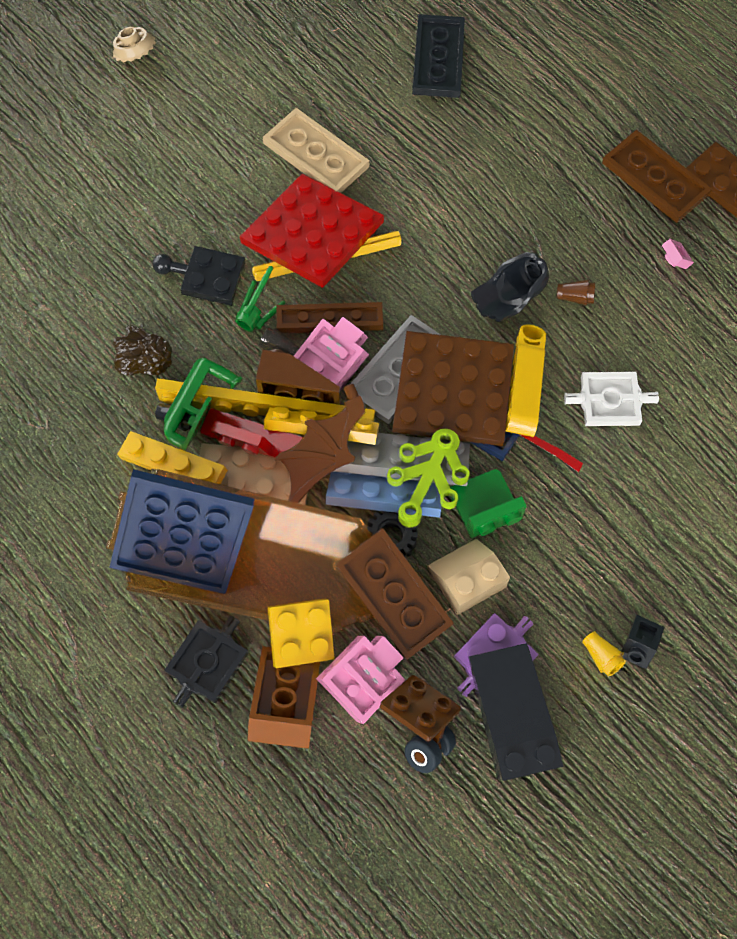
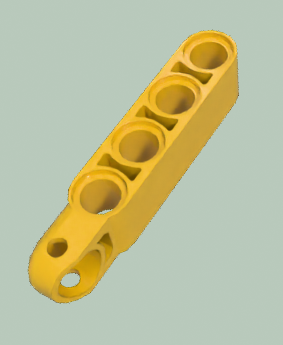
M527 324L521 326L517 336L505 430L506 432L534 437L538 425L546 332L535 325Z

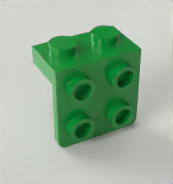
M497 469L469 479L467 486L453 485L450 488L458 494V501L455 507L471 539L479 535H488L501 526H509L519 522L527 507L522 496L514 499L501 472Z

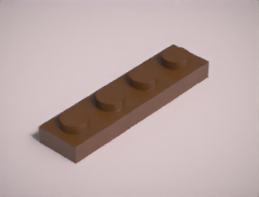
M382 302L276 305L277 334L311 333L322 319L335 327L342 317L361 331L383 330Z

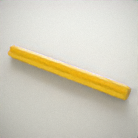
M399 231L370 237L351 258L400 246L402 239ZM274 261L252 267L255 281H261L269 266L273 267L269 278L293 273V271Z

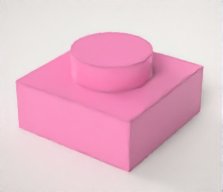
M669 239L662 245L666 251L665 258L673 267L678 266L687 269L694 263L682 243Z

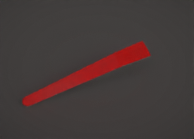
M520 435L558 457L579 473L583 463L573 456L536 436Z

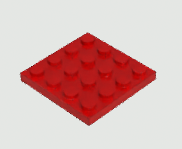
M301 174L240 235L241 244L324 288L384 223V215Z

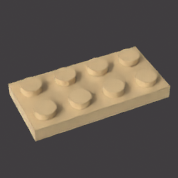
M297 108L263 136V144L308 177L340 193L370 167V160Z
M201 443L199 456L224 465L228 470L218 490L255 499L254 504L285 507L291 491L289 472L281 461H275V458L260 453L257 456L249 454L238 446L231 448L225 445ZM308 493L295 508L306 509Z

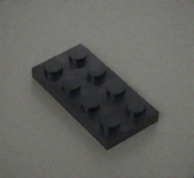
M418 14L412 95L460 98L465 17Z

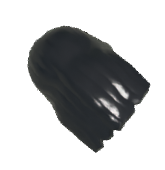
M533 252L520 254L502 263L491 279L471 291V297L474 303L477 304L476 308L481 313V316L501 322L520 313L530 300L538 296L546 287L549 281L547 263L538 254Z

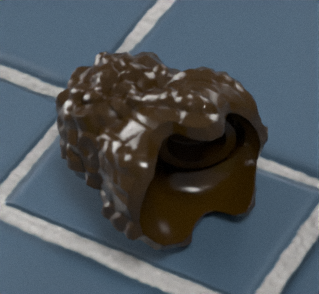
M129 325L125 328L126 336L116 337L113 340V346L116 350L113 360L114 367L121 374L126 376L138 373L142 375L149 374L150 376L160 375L168 367H171L172 348L169 342L163 339L162 336L147 334L139 327Z

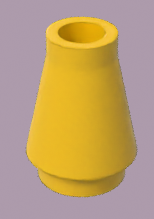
M596 631L590 633L582 641L600 673L604 672L608 677L612 676L626 663V660L622 657L623 652L599 636Z

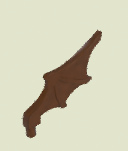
M354 384L343 388L348 401L344 402L345 408L340 413L328 419H309L305 421L307 430L302 440L294 447L280 452L274 459L275 461H281L290 475L291 491L288 501L282 509L285 521L317 482L334 470L355 461V456L348 449V438L352 428L366 412L364 402L361 396L358 395Z

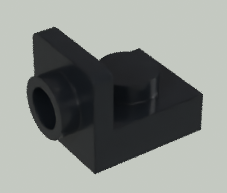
M636 615L626 642L621 649V652H623L622 657L642 668H647L657 652L664 627Z

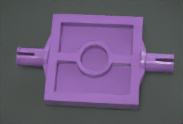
M494 613L455 654L454 658L465 668L468 674L464 682L457 687L458 691L461 692L469 684L462 695L467 697L475 688L468 656L525 644L526 641L523 635L533 626V622L530 620L522 628L529 619L528 617L523 616L520 622L513 628ZM528 645L532 660H534L539 654Z

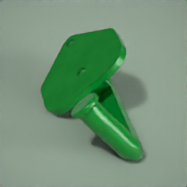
M207 358L196 360L164 418V435L172 445L184 451L187 450L195 438L211 406L212 398L209 396L200 410L191 406L207 374L209 373L230 385V389H234L243 379L241 376L238 377L232 371ZM185 413L191 415L187 424L192 426L187 438L176 433Z

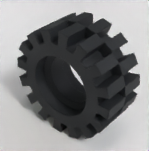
M377 511L374 513L373 519L370 518L368 526H366L365 540L381 528L396 527L401 531L403 537L395 545L404 557H409L416 546L417 526H403L399 522L398 513L382 511L379 514Z

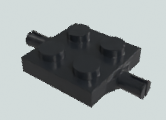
M230 615L221 630L211 628L203 622L197 621L164 669L168 675L178 680L182 685L181 690L172 701L174 704L184 708L192 693L202 695L213 703H217L249 654L247 649L235 643L231 637L238 624H240L237 618L234 619Z

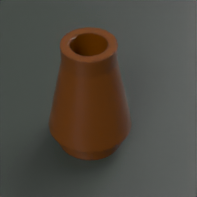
M582 280L564 284L558 283L557 299L587 306V303L594 304L595 282Z

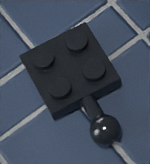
M194 246L189 264L174 262L167 254H158L154 257L152 266L155 272L161 275L168 274L169 272L184 274L181 295L232 306L245 265V257Z

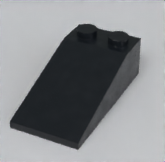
M525 643L468 656L496 778L506 781L564 767L556 733L528 644Z

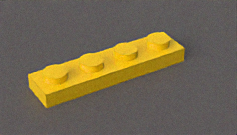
M286 407L269 408L264 419V429L305 435L307 430L305 421L309 419H328L337 414L325 416L318 415L316 412L309 410L296 412L290 411ZM361 418L352 428L348 441L375 445L379 432V423L367 418Z
M132 431L128 434L117 454L122 460L169 478L217 490L228 471L224 465Z

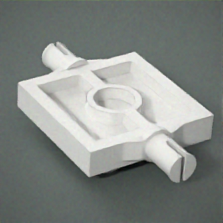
M582 372L580 377L581 393H564L565 405L581 404L584 411L585 426H637L642 422V403L658 404L659 402L658 392L641 391L636 372Z

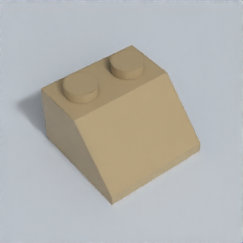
M477 539L427 565L428 570L456 615L505 589L510 579L495 553Z

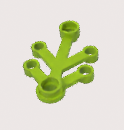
M440 429L433 434L431 441L416 446L405 443L400 447L399 458L404 463H411L416 457L433 453L429 461L404 469L395 466L387 472V481L392 486H400L404 481L422 476L410 501L403 503L399 508L398 519L403 526L415 527L420 523L422 517L420 506L433 480L440 494L441 506L445 509H452L457 505L458 494L450 489L440 466L445 457L452 470V481L457 485H464L468 482L470 472L467 467L461 464L456 453L460 440L454 431ZM447 439L450 443L444 444L440 440ZM409 450L413 454L410 456H406L403 454V452ZM462 472L465 474V477L458 478L455 474ZM399 474L401 478L396 480L391 478V475ZM451 496L454 501L447 502L444 500V497ZM407 509H413L416 513L413 515H408L405 511Z

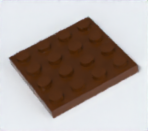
M406 331L392 432L432 437L440 429H450L458 435L460 441L503 446L514 344Z

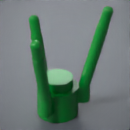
M272 266L267 268L255 292L256 281L253 280L251 282L242 306L236 315V324L248 332H253L255 328L261 330L265 322L277 313V306H275L261 318L260 314L262 312L255 306L273 271ZM281 301L277 305H285V301Z

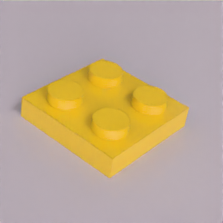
M328 599L267 606L273 666L275 668L335 659Z

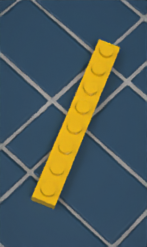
M157 378L155 390L159 400L166 404H172L184 382ZM201 385L191 404L193 407L201 409L209 396L212 398L210 408H215L225 413L231 411L242 412L251 417L258 415L266 416L269 408L286 407L290 411L296 412L309 410L316 412L318 415L325 416L338 414L345 408V405ZM365 409L366 413L362 418L375 422V410Z

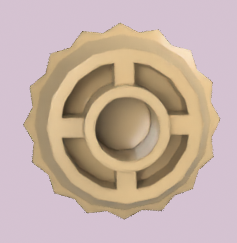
M124 28L113 42V58H116V61L121 60L123 63L126 61L132 62L134 59H141L143 55H148L149 50L153 49V45L156 44L155 37L144 28Z

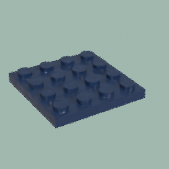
M133 469L109 568L226 594L255 499Z

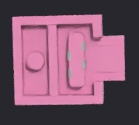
M344 317L341 318L335 327L322 319L294 357L338 385L341 391L369 355L361 348L368 337Z
M357 636L316 679L356 722L364 724L379 708L381 701L405 681L401 674L394 669L403 659V656L384 636H376L371 642L365 636Z

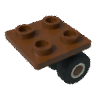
M411 675L381 701L379 707L417 734L405 746V757L408 763L418 772H432L441 763L442 753L448 756L456 745L455 735L447 724L459 714L461 707L415 675Z

